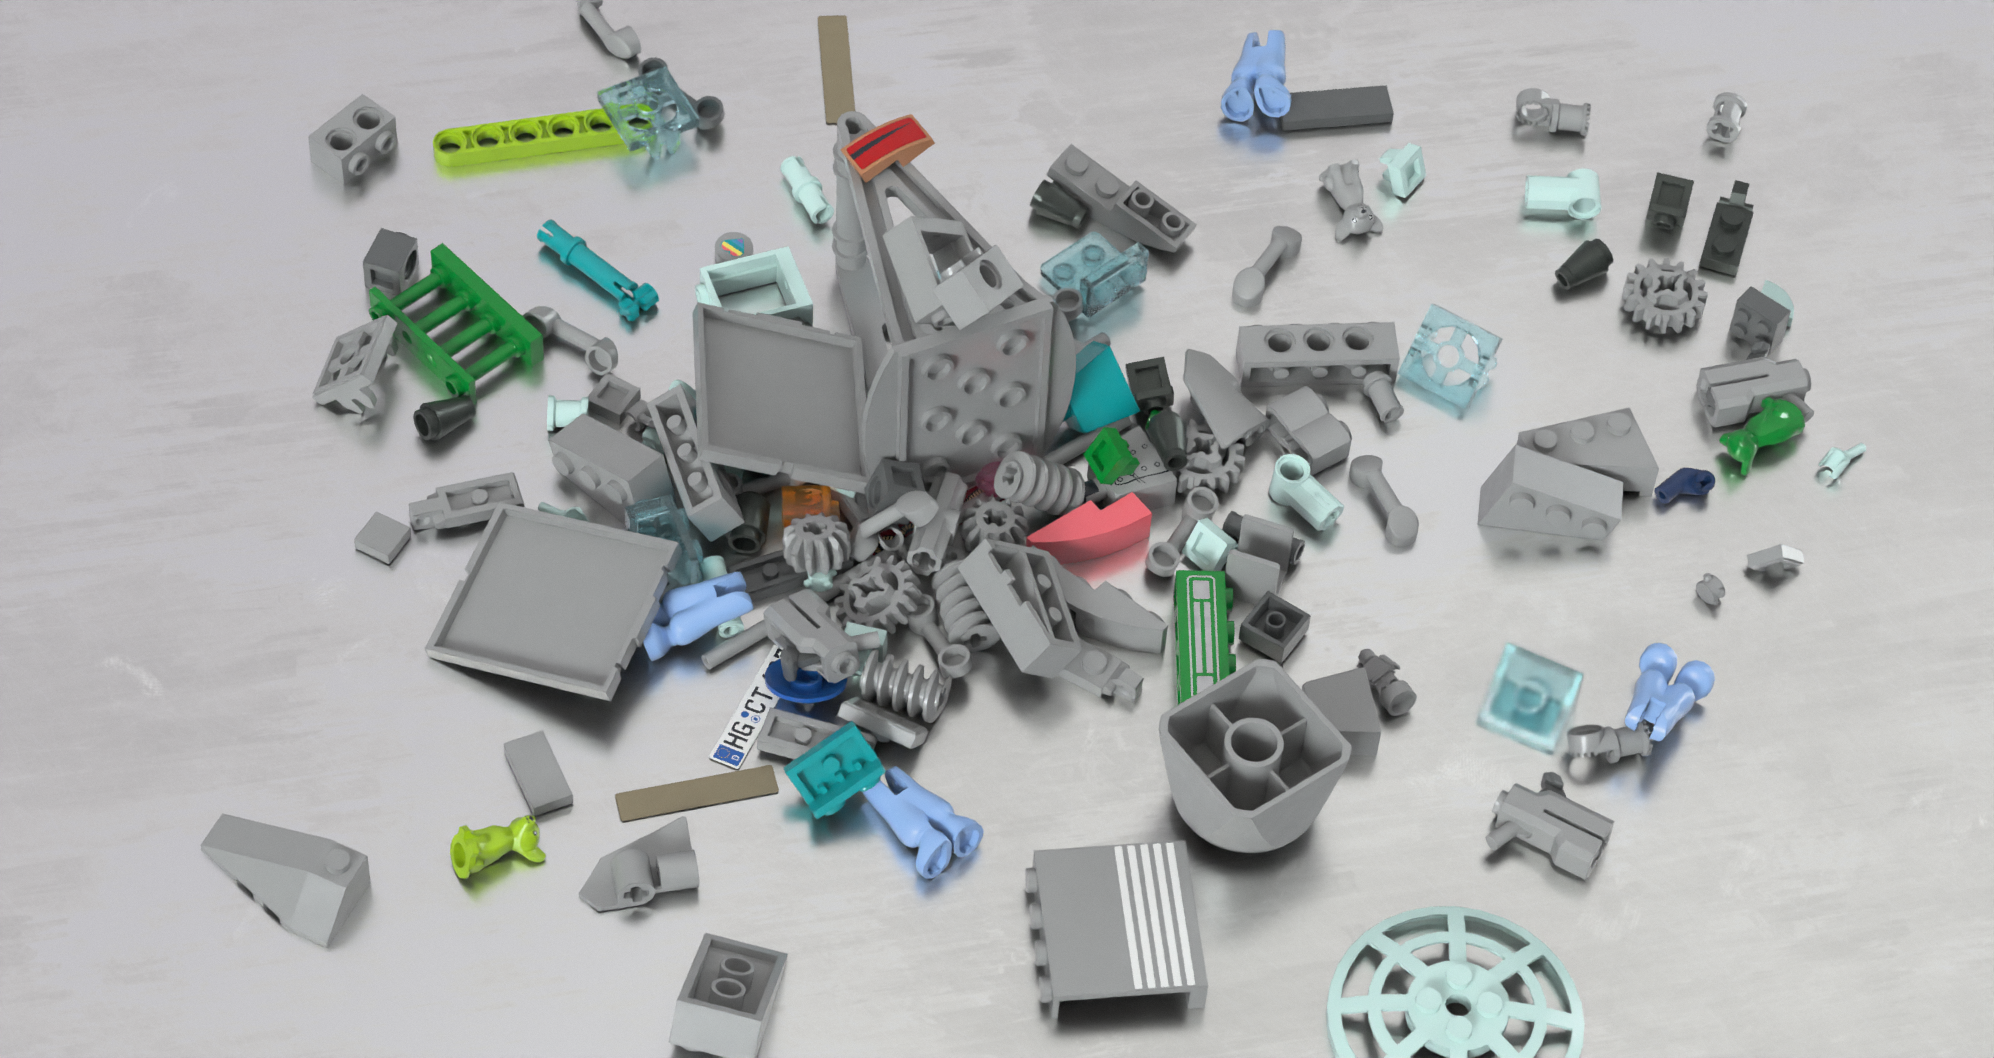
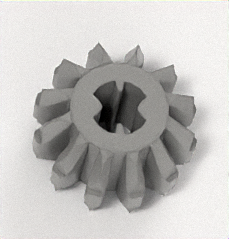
M993 494L988 499V502L976 498L973 508L965 509L962 524L960 525V536L962 541H965L967 553H971L985 538L1025 546L1029 523L1027 518L1023 517L1022 506L1011 507L1009 498L1002 502L996 501Z
M823 512L817 516H811L806 513L805 518H794L791 520V525L784 528V535L782 536L783 556L786 559V564L793 566L795 573L808 571L810 577L819 572L827 575L828 570H840L842 563L849 560V553L851 552L850 532L847 530V524L840 522L837 515L825 517Z

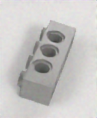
M1372 321L1342 324L1334 322L1329 324L1239 326L1236 355L1241 387L1363 384L1364 378L1375 371H1383L1392 378L1393 383H1396L1400 356L1394 322Z
M679 384L647 403L687 517L710 542L743 524L745 520L724 465L698 460L696 400Z

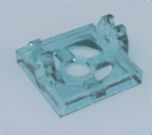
M666 66L597 91L598 102L630 152L645 147L655 160L660 159L662 145L665 144L669 153L673 154L680 145V133L699 127L698 115ZM651 91H657V92H660V93H663V94H662V95H658V94L653 93V92H651ZM650 100L655 101L659 105L657 109L650 112L642 111L637 107L638 104L648 105ZM675 103L677 107L676 115L672 120L665 122L661 115L663 107ZM633 104L632 106L620 110L621 105ZM639 117L649 120L653 127L646 130L637 129L628 125L626 121Z
M1431 304L1397 374L1464 409H1469L1477 391L1483 389L1490 380L1487 376L1488 372L1497 366V358L1494 356L1503 338L1436 304ZM1455 327L1449 341H1443L1440 344L1432 341L1437 337L1439 329ZM1467 333L1477 345L1478 364L1465 358L1462 344ZM1446 345L1454 346L1459 352V360L1451 368L1444 367L1439 361V351ZM1428 353L1433 355V362L1436 365L1432 377L1428 376L1422 359ZM1461 369L1472 375L1468 380L1459 385H1443L1448 372Z

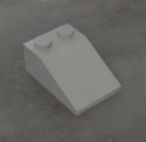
M705 933L677 998L669 1043L682 1046L689 1051H702L724 1058H756L788 954Z

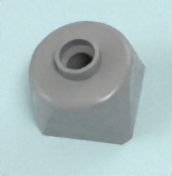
M1256 659L1161 715L1159 721V736L1166 772L1178 812L1188 826L1201 838L1215 846L1235 852H1267L1283 847L1300 837L1311 826L1328 800L1351 754V744L1276 661L1268 659Z

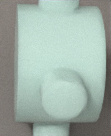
M830 569L827 575L819 572L810 577L807 571L808 579L803 582L804 586L816 592L830 590L833 587L832 577L837 575V572L834 569Z

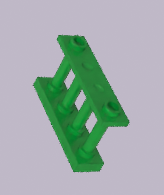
M441 243L430 251L431 274L391 300L376 287L370 289L371 308H369V314L372 320L386 315L395 320L397 325L393 336L444 383L451 396L455 398L467 395L475 406L477 404L475 386L477 380L513 356L521 357L531 367L544 360L543 335L445 244ZM438 287L447 288L455 296L415 323L402 312V310ZM463 310L471 311L480 319L441 346L437 345L427 335V333ZM488 333L496 334L505 342L465 370L451 358Z

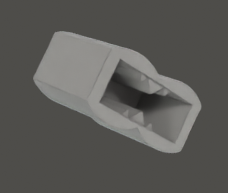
M1304 386L1267 405L1265 416L1270 420L1268 426L1270 433L1288 450L1289 454L1299 455L1308 462L1311 476L1349 456L1352 441L1350 429L1343 421H1338L1329 413L1328 404L1322 395L1316 394L1312 389Z

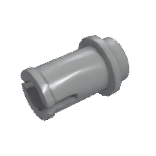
M1375 371L1367 375L1363 380V392L1367 397H1371L1379 413L1380 420L1388 423L1400 418L1404 413V408L1400 405L1391 387L1393 384L1392 378L1383 371Z

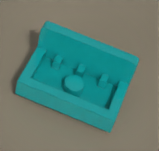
M853 720L783 767L786 775L809 805L816 819L824 814L829 816L838 812L845 805L846 799L858 791L865 792L873 788L886 772L880 758Z

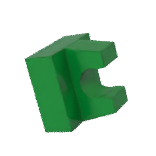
M1104 427L1083 454L1100 484L1112 485L1119 476L1132 475L1140 464L1138 459L1131 455L1127 440L1122 439L1116 428Z

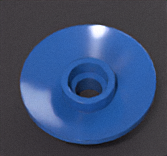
M780 659L769 665L765 672V684L774 695L788 701L803 704L822 702L836 697L844 691L848 680L847 677L837 683L828 682L817 671H807L798 668L796 680L788 682L783 676Z

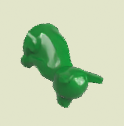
M1765 397L1761 403L1763 410L1752 417L1744 429L1724 433L1720 437L1719 443L1727 447L1729 455L1736 461L1742 462L1741 475L1747 476L1749 474L1759 447L1784 442L1794 435L1803 432L1805 428L1804 417L1801 410L1795 404L1782 399L1774 400L1770 397Z

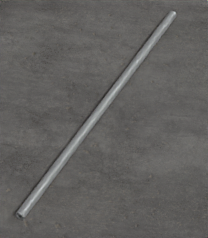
M1128 416L1084 433L1041 459L1064 464L1085 452L1104 427L1116 428L1119 432L1131 425V420ZM994 486L963 503L959 524L962 523L965 509L973 508L976 498L988 502V499L993 494L996 501L1003 499L996 494ZM913 533L904 538L903 543L908 547V550L914 537ZM884 549L865 560V562L871 566L874 564L876 556H881L885 562L891 555L895 556L897 560L902 557L895 551L891 552ZM861 563L834 578L833 587L830 590L813 592L824 602L841 594L840 584H849L851 579L848 573L853 571L858 574L862 571ZM763 619L703 654L701 659L706 668L712 669L767 637L765 620Z

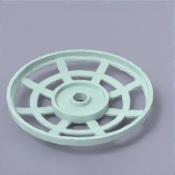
M1432 906L1405 911L1383 920L1363 933L1348 948L1337 965L1329 987L1326 1021L1328 1037L1335 1058H1357L1348 1043L1342 1025V1015L1368 1012V1021L1372 1033L1386 1054L1384 1058H1411L1423 1046L1436 1054L1449 1058L1477 1057L1491 1049L1499 1058H1534L1541 1048L1547 1025L1572 1031L1571 1041L1565 1058H1579L1583 1047L1585 1024L1582 1003L1575 983L1563 963L1545 943L1528 930L1503 917L1482 910L1457 906ZM1447 918L1448 932L1421 935L1402 945H1399L1383 934L1406 923L1426 919ZM1465 920L1498 928L1521 940L1527 946L1513 953L1508 948L1491 939L1466 933ZM1449 943V961L1439 962L1429 967L1412 954V952L1426 946ZM1367 944L1387 956L1373 975L1368 995L1341 998L1343 984L1349 968ZM1466 944L1485 949L1499 956L1503 961L1490 970L1467 962ZM1541 957L1549 964L1565 987L1570 1001L1571 1013L1547 1008L1542 987L1527 965ZM1397 964L1415 977L1410 985L1408 994H1381L1386 978ZM1515 973H1518L1527 985L1534 1005L1509 1001L1507 992L1501 983ZM1450 1003H1461L1468 1009L1469 1013L1464 1016H1455L1447 1010L1446 1006ZM1382 1011H1405L1406 1022L1411 1033L1398 1045L1392 1039L1385 1026ZM1509 1018L1534 1022L1530 1039L1520 1053L1503 1037Z

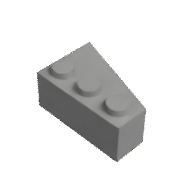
M1630 407L1519 432L1516 444L1518 446L1622 481L1623 491H1639V496L1652 497L1659 467Z
M584 413L548 440L553 453L552 462L556 470L563 476H566L633 532L654 537L681 515L663 454Z
M985 538L957 566L1022 673L1055 678L1082 651L1049 551Z

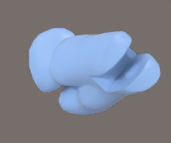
M1269 30L1266 46L1260 45L1257 32L1247 34L1240 59L1231 74V84L1221 98V110L1229 119L1239 122L1248 120L1254 111V95L1260 110L1270 117H1281L1289 111L1291 94L1284 86L1286 82V44L1283 31Z
M733 572L667 591L663 595L660 608L643 641L651 661L663 657L672 646L687 645L713 628L752 611V600L749 594L745 593L746 582L742 573Z
M1654 643L1646 647L1640 657L1639 667L1641 675L1635 684L1634 695L1625 718V725L1635 731L1640 722L1645 719L1654 724L1650 739L1660 742L1667 736L1675 724L1692 709L1695 701L1705 698L1714 686L1715 676L1709 665L1705 662L1694 660L1687 662L1679 671L1674 684L1668 686L1677 667V656L1674 650L1667 644Z
M897 766L885 772V779L890 789L882 781H879L873 788L863 792L869 803L884 818L905 846L910 848L919 846L916 869L926 879L938 876L946 868L952 852L957 857H965L976 849L983 837V828L977 821L965 816L955 815L953 807L949 802L919 785Z

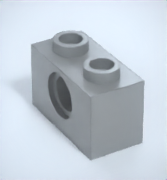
M996 244L984 253L978 246L960 258L956 263L941 272L945 280L932 290L960 331L990 312L1024 285Z

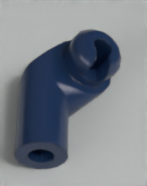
M1681 468L1658 485L1654 492L1658 500L1664 504L1669 503L1680 493L1698 496L1705 495L1714 488L1715 477L1708 470Z

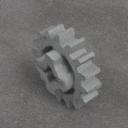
M1651 258L1648 261L1647 268L1638 263L1635 266L1634 273L1629 272L1627 274L1622 293V299L1626 300L1624 309L1625 311H1634L1632 319L1634 322L1642 319L1645 320V329L1647 330L1657 325L1662 334H1665L1667 327H1672L1677 333H1680L1683 323L1692 328L1696 318L1701 319L1708 297V292L1704 291L1705 281L1695 280L1697 274L1695 269L1688 272L1684 271V262L1682 261L1676 266L1670 265L1669 258H1664L1663 263L1658 265Z
M1189 419V426L1186 428L1187 464L1180 470L1172 471L1177 478V491L1182 493L1186 488L1206 487L1213 492L1216 488H1219L1224 493L1228 492L1229 483L1237 484L1240 472H1243L1245 457H1243L1244 445L1236 444L1237 441H1235L1227 449H1222L1206 419L1203 425H1197L1194 419ZM1226 457L1227 463L1223 466L1222 460Z
M891 555L885 562L881 556H876L873 565L869 566L863 561L861 563L862 571L858 574L853 571L848 573L851 579L849 584H840L839 589L844 593V596L835 599L836 605L840 608L836 612V616L845 627L847 622H852L877 629H887L891 634H894L895 624L898 622L907 624L909 621L905 616L906 613L917 610L918 607L913 603V600L922 596V592L916 587L921 582L904 560L899 562L895 556Z

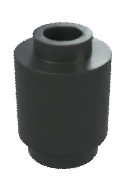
M745 491L735 495L745 522L727 532L726 537L729 540V546L733 550L740 553H754L760 549V546L766 540L771 505L761 494L754 491Z

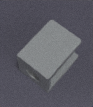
M1248 514L1243 516L1238 550L1231 549L1229 551L1225 571V586L1233 588L1234 599L1257 605L1267 591L1278 596L1288 571L1294 534L1293 528Z

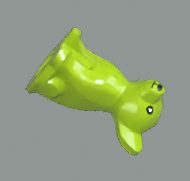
M532 815L518 817L508 827L492 825L477 830H471L467 825L459 827L458 834L454 835L450 845L451 861L459 878L468 879L470 874L479 872L482 868L492 864L511 850L522 854L531 861L543 862L546 854L537 847L540 841V829L535 823V817Z

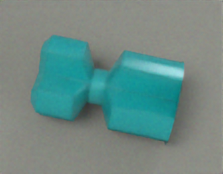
M643 283L632 292L633 300L625 297L618 303L620 307L619 313L622 316L625 315L628 321L632 322L640 316L639 307L646 311L659 301L657 292L648 283Z

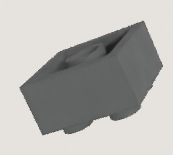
M1750 286L1736 302L1729 331L1751 345L1759 341L1769 343L1768 355H1770L1783 340L1791 311Z
M1267 591L1241 623L1239 639L1282 663L1308 631L1311 615Z

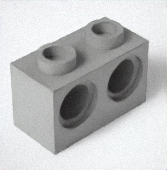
M361 94L308 136L311 162L343 185L346 184L354 176L362 174L369 164L382 154L388 153L398 142L395 116L364 94Z

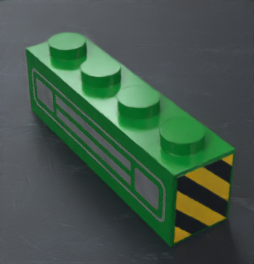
M1176 570L1173 605L1177 705L1236 672V654H1229L1228 645H1234L1235 637L1234 621H1227V612H1232L1233 588L1225 586V571Z

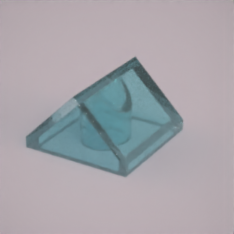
M1508 642L1477 719L1554 750L1576 708L1584 673Z

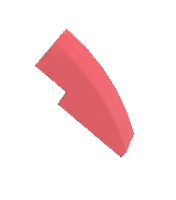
M1133 492L1102 510L1090 500L1027 536L1026 547L1034 545L1038 549L1049 551V554L1054 556L1060 565L1104 557L1150 536L1152 512Z

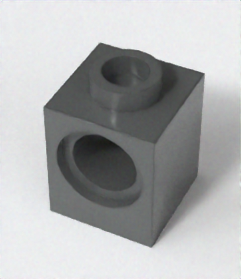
M381 228L363 260L365 287H376L382 292L396 296L403 292L419 265L417 238L410 237L402 232H393Z
M887 459L881 460L864 488L870 518L895 504L907 492H925L919 464ZM904 516L894 522V524L908 525L910 521Z

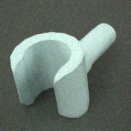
M1860 443L1844 451L1837 447H1832L1818 465L1820 467L1822 465L1830 467L1833 470L1830 477L1837 479L1852 458L1866 451V446Z
M541 502L538 506V510L590 522L579 507H571L565 511L545 502Z

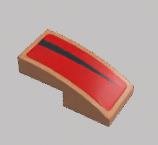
M909 114L888 121L866 132L840 149V151L864 182L867 183L896 160L904 167L935 144V142L916 118Z

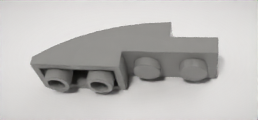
M1072 144L1057 158L1047 172L1048 177L1076 196L1077 200L1089 208L1087 214L1089 217L1139 243L1175 253L1197 226L1196 223L1137 180L1131 186H1128Z
M1050 555L1076 632L1094 640L1133 651L1160 654L1165 650L1168 625L1164 623L1158 614L1147 611L1133 601L1126 591L1115 588L1106 580L1094 590L1084 578L1069 572L1060 565L1054 556Z

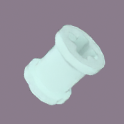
M549 395L547 431H554L555 427H566L583 413L589 415V397H582L581 400H557L555 395Z

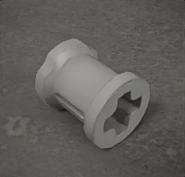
M1724 92L1718 94L1714 100L1713 108L1715 113L1710 118L1706 130L1713 139L1721 142H1732L1737 139L1740 132L1739 120L1746 113L1747 103L1738 94Z

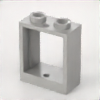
M910 216L882 236L915 323L933 324L934 327L956 326L932 290L940 283L930 254H933L941 275L942 271L972 251L973 248L962 221Z

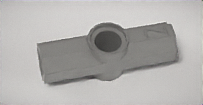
M946 472L940 477H935L928 494L938 502L939 507L936 515L928 524L922 527L914 526V537L906 562L913 567L915 573L929 576L934 571H940L948 546H953L961 519V508L968 485L961 480L960 475Z

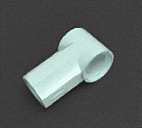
M1585 168L1574 170L1567 177L1527 175L1524 196L1525 207L1528 209L1568 210L1570 216L1576 219L1593 218L1601 211L1599 175L1595 171Z
M1286 454L1276 461L1269 486V493L1272 499L1278 504L1292 506L1317 531L1322 530L1324 532L1331 527L1343 513L1344 505L1310 475V466L1301 456Z

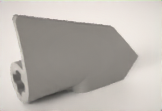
M1187 349L1185 352L1183 381L1190 392L1192 406L1199 414L1205 417L1220 447L1227 449L1238 439L1246 446L1255 443L1267 430L1270 420L1241 394V387L1237 379L1210 354Z
M682 816L656 831L601 857L580 890L579 897L596 910L605 911L645 904L654 897L655 893L699 887L698 864L695 850L691 848L687 818Z

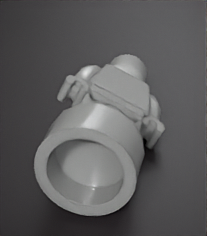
M1371 649L1361 650L1358 658L1366 669L1371 692L1372 688H1377L1381 694L1380 701L1390 715L1398 716L1409 711L1415 704L1417 696L1407 682L1399 680L1394 675L1396 669L1400 670V666L1384 654L1378 657Z

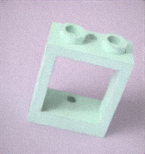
M789 246L700 268V284L695 285L697 302L722 307L718 296L777 282L787 306L759 313L786 319L800 317L804 322L808 321L813 327V302Z

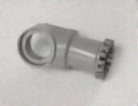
M1528 88L1518 94L1516 98V117H1518V121L1522 120L1521 123L1525 124L1527 122L1529 126L1530 124L1533 126H1549V132H1556L1559 129L1580 132V135H1587L1589 127L1587 120H1590L1588 116L1591 114L1590 103H1584L1583 106L1560 103L1559 99H1552L1545 91L1537 88ZM1532 103H1535L1534 105L1539 104L1541 108L1528 109L1524 106H1526V104L1532 105Z
M1644 719L1635 731L1627 726L1613 729L1611 726L1603 727L1595 724L1581 725L1567 731L1569 753L1571 756L1579 757L1578 753H1580V757H1585L1584 753H1587V756L1591 757V752H1594V756L1604 752L1609 763H1616L1620 757L1640 753L1642 756L1651 755L1653 744L1650 741L1653 740L1650 737L1648 738L1651 732L1648 731L1649 728Z

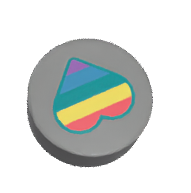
M729 232L720 236L715 242V260L717 263L753 255V243L745 234Z

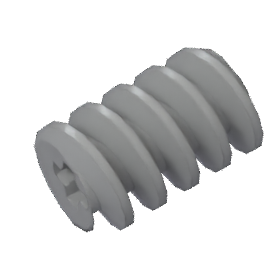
M1015 451L1007 455L999 465L994 477L995 492L1000 498H1009L1012 502L1022 503L1024 506L1034 507L1039 511L1046 510L1051 515L1062 517L1081 506L1084 501L1085 481L1079 471L1074 468L1065 467L1062 464L1053 463L1050 460L1041 459L1038 456L1029 455L1023 451Z
M963 560L953 561L940 568V571H937L933 576L931 583L936 595V602L940 608V615L944 620V628L948 633V641L950 645L961 644L966 646L969 652L987 649L994 645L1000 639V636L957 567Z
M873 649L865 662L860 678L863 700L871 702L877 697V702L880 706L886 707L892 702V707L897 712H902L907 708L909 716L918 717L923 712L924 721L934 722L946 705L951 688V676L942 685L939 683L940 671L934 670L930 677L925 679L923 665L919 664L913 674L909 673V660L904 659L898 668H894V655L888 654L885 660L879 663V650Z

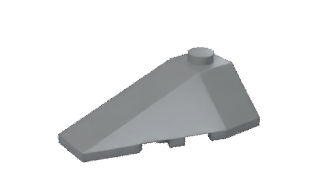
M222 813L200 845L201 850L232 879L239 880L253 893L254 899L263 907L266 905L280 918V923L290 932L326 948L329 947L371 884L368 856L331 839Z

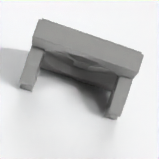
M386 315L336 337L313 391L312 398L321 405L337 400L347 409L359 414L364 412L366 406L370 409L374 408L377 398L368 385L374 382L381 362L385 360L386 355L395 356L399 347L392 337L397 322L389 315ZM363 360L359 370L352 373L353 369Z

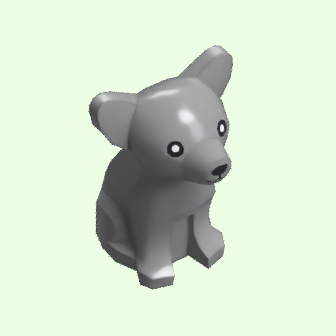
M1357 159L1350 160L1348 163L1341 165L1339 163L1331 164L1319 176V181L1324 183L1326 190L1331 192L1337 204L1345 211L1335 230L1338 241H1343L1350 233L1362 234L1367 231L1381 233L1383 231L1381 220L1373 214L1368 205L1363 203L1364 190L1358 174L1360 164Z

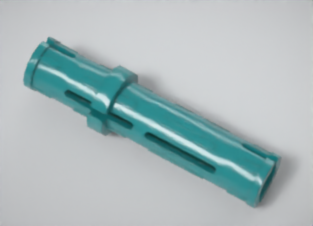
M550 219L542 225L553 234V237L539 229L537 239L557 252L563 263L568 266L574 265L617 298L619 302L625 297L632 300L633 297L622 290V287L633 292L638 288V284L635 281L630 280L590 250L585 240L579 236L573 237L554 220Z

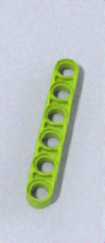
M628 104L441 130L433 138V153L435 160L440 165L456 167L648 140L655 133V113L648 105ZM634 118H643L648 121V124L642 127H634L629 124V121ZM597 123H605L611 126L605 132H596L591 129ZM560 128H568L573 131V134L568 137H558L554 134V131ZM522 133H530L536 137L530 142H521L516 139ZM485 138H492L498 141L493 147H482L478 144L479 141ZM447 143H454L460 146L459 150L452 153L444 152L440 148Z

